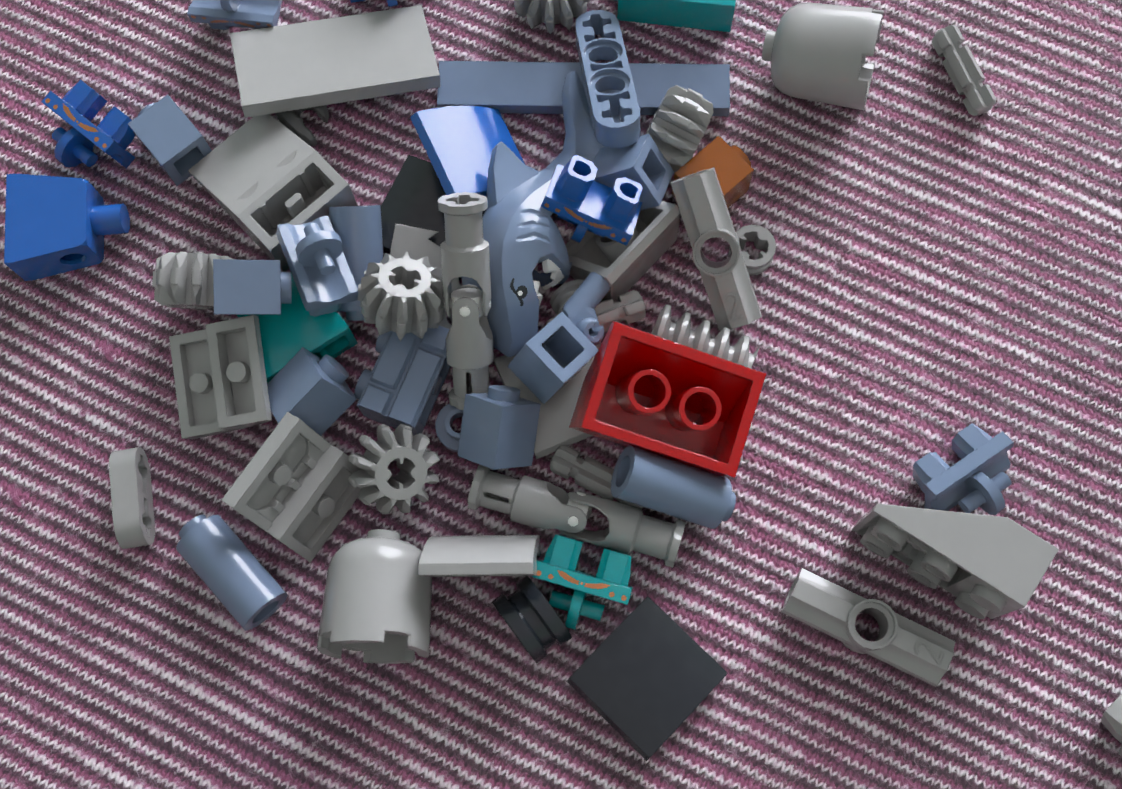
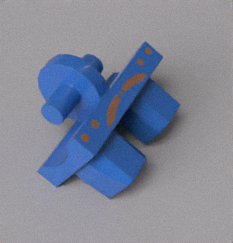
M82 80L75 84L62 99L50 90L41 101L73 127L68 131L58 127L52 133V138L57 142L54 150L55 158L65 167H76L81 163H84L87 167L93 166L98 160V156L92 152L94 144L126 169L136 158L126 150L136 136L128 125L132 119L114 106L96 127L91 121L107 103V100Z
M574 155L565 166L558 164L550 180L541 207L557 214L558 218L574 224L570 239L580 243L586 231H589L603 238L606 236L627 246L633 236L643 203L640 201L642 185L626 177L617 178L612 188L594 180L598 170L594 163L578 155Z

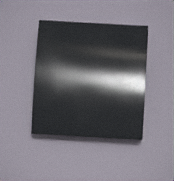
M408 155L381 204L384 254L390 255L395 223L437 231L438 233L429 238V240L438 246L445 241L444 213L438 209V199L441 196H445L446 193L431 162Z
M647 596L566 682L647 761L728 673Z

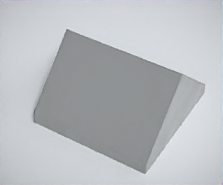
M661 201L659 206L641 210L633 236L627 246L606 236L603 238L589 231H586L580 243L570 240L565 245L569 262H572L570 276L575 280H584L590 272L601 275L611 287L601 301L612 298L613 302L618 301L617 296L627 293L677 240L681 218L678 206Z

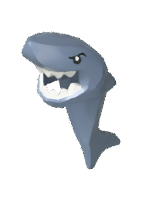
M575 70L570 71L565 77L562 90L565 128L562 152L541 171L525 165L502 141L493 148L487 177L488 208L482 216L483 239L489 242L491 308L487 319L492 331L494 348L507 357L516 356L522 347L538 333L539 306L543 299V295L538 292L539 287L547 290L555 285L563 284L570 276L572 262H569L568 252L561 233L550 217L553 212L541 207L552 175L558 164L565 166L574 155L593 162L599 149L606 147L595 138L587 96L580 77ZM619 115L611 116L614 123H620ZM542 262L543 273H538L534 270L537 263ZM461 277L463 285L472 284L482 291L476 280Z

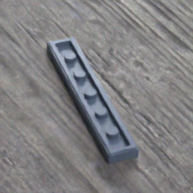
M439 61L441 87H438L437 108L446 106H480L498 109L500 113L563 114L562 90L565 77L570 71H577L585 91L580 62ZM629 63L640 107V115H655L667 90L675 85L685 89L690 88L702 94L703 98L713 103L714 113L712 116L729 115L730 64ZM619 90L600 91V93L613 94L621 92Z

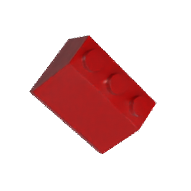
M614 321L584 378L569 428L626 447L632 445L723 477L735 478L766 373Z

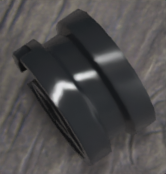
M525 576L516 583V591L509 596L501 594L492 601V604L535 663L538 664L548 656L547 649L555 643L562 646L572 636L536 585L528 576Z

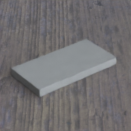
M422 5L230 33L241 105L245 118L441 87L440 74Z

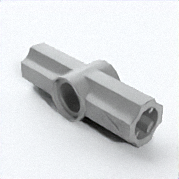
M715 168L702 170L672 181L671 186L692 247L693 261L700 271L719 331L724 327L732 330L762 318L740 248V240L734 230ZM720 237L730 244L732 252L727 259L714 262L705 257L702 245L710 238Z
M803 568L800 569L791 585L781 613L843 642L844 646L852 652L868 654L932 686L939 684L941 678L947 672L954 655L955 641L895 613L883 601L866 599ZM859 613L870 614L876 619L879 626V634L875 641L871 642L863 639L856 631L855 621Z

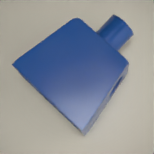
M15 173L7 174L4 264L24 281H33L100 264L104 259V235L127 234L130 231V216L124 203L104 205L103 197L88 180Z

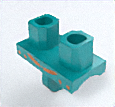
M555 534L546 551L544 561H537V576L532 577L575 589L573 596L553 590L549 601L551 607L568 612L565 623L566 628L576 630L580 615L601 621L605 605L585 600L587 593L628 605L633 589L632 586L628 585L631 576L632 556L604 548L597 574L594 576L576 570L584 542Z

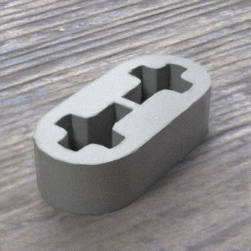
M141 447L112 451L109 458V477L113 526L118 544L122 549L152 545L155 539V519L148 458Z

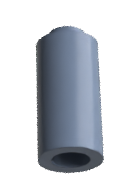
M381 205L329 207V219L334 231L340 235L344 248L343 253L357 288L361 284V278L364 277L368 263H380L384 256ZM358 299L357 301L341 304L338 311H346V320H364Z
M632 445L627 446L623 450L612 475L611 494L613 497L710 529L716 528L722 521H727L732 515L736 503V495L732 491V485L728 478Z
M201 514L191 519L182 527L179 532L181 539L177 544L176 550L245 631L251 630L263 623L285 602L288 594L220 515L206 517L204 514Z

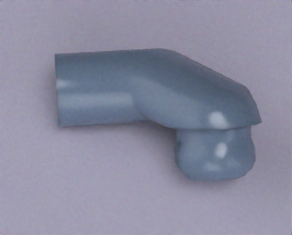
M590 272L564 304L562 312L596 346L604 337V327L599 325L595 308L611 287L601 275Z

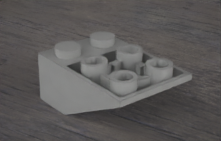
M270 114L252 117L188 170L193 178L271 260H280L282 272H286L290 268L276 235L277 225L285 223L301 225L309 223L318 217L327 215L329 217V207L358 206L349 184L315 149Z
M877 503L852 528L853 531L862 536L860 542L868 550L883 558H889L890 555L894 556L909 566L907 573L912 578L933 589H936L939 585L957 597L954 602L960 609L978 619H985L986 616L993 619L1024 608L1059 550L1008 517Z

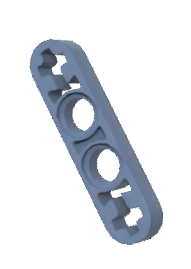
M588 11L576 19L575 32L576 46L594 135L603 146L610 148L628 147L637 142L640 137V107L619 21L616 15L608 11ZM595 35H601L602 38L595 39ZM611 60L612 62L596 63L595 61ZM604 90L621 91L613 94L600 93V91ZM620 115V123H614L611 116Z

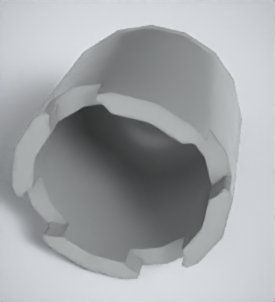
M812 2L798 3L790 7L782 15L777 30H767L763 45L762 60L771 61V78L775 87L783 94L791 97L864 110L874 70V64L865 63L866 56L873 57L876 43H879L884 11L866 7Z
M385 529L370 530L367 533V538H359L342 545L331 558L328 567L317 650L324 655L341 659L342 649L364 652V663H412L415 660V652L418 656L428 658L430 653L432 577L418 575V564L422 551L414 545L400 540L398 532Z

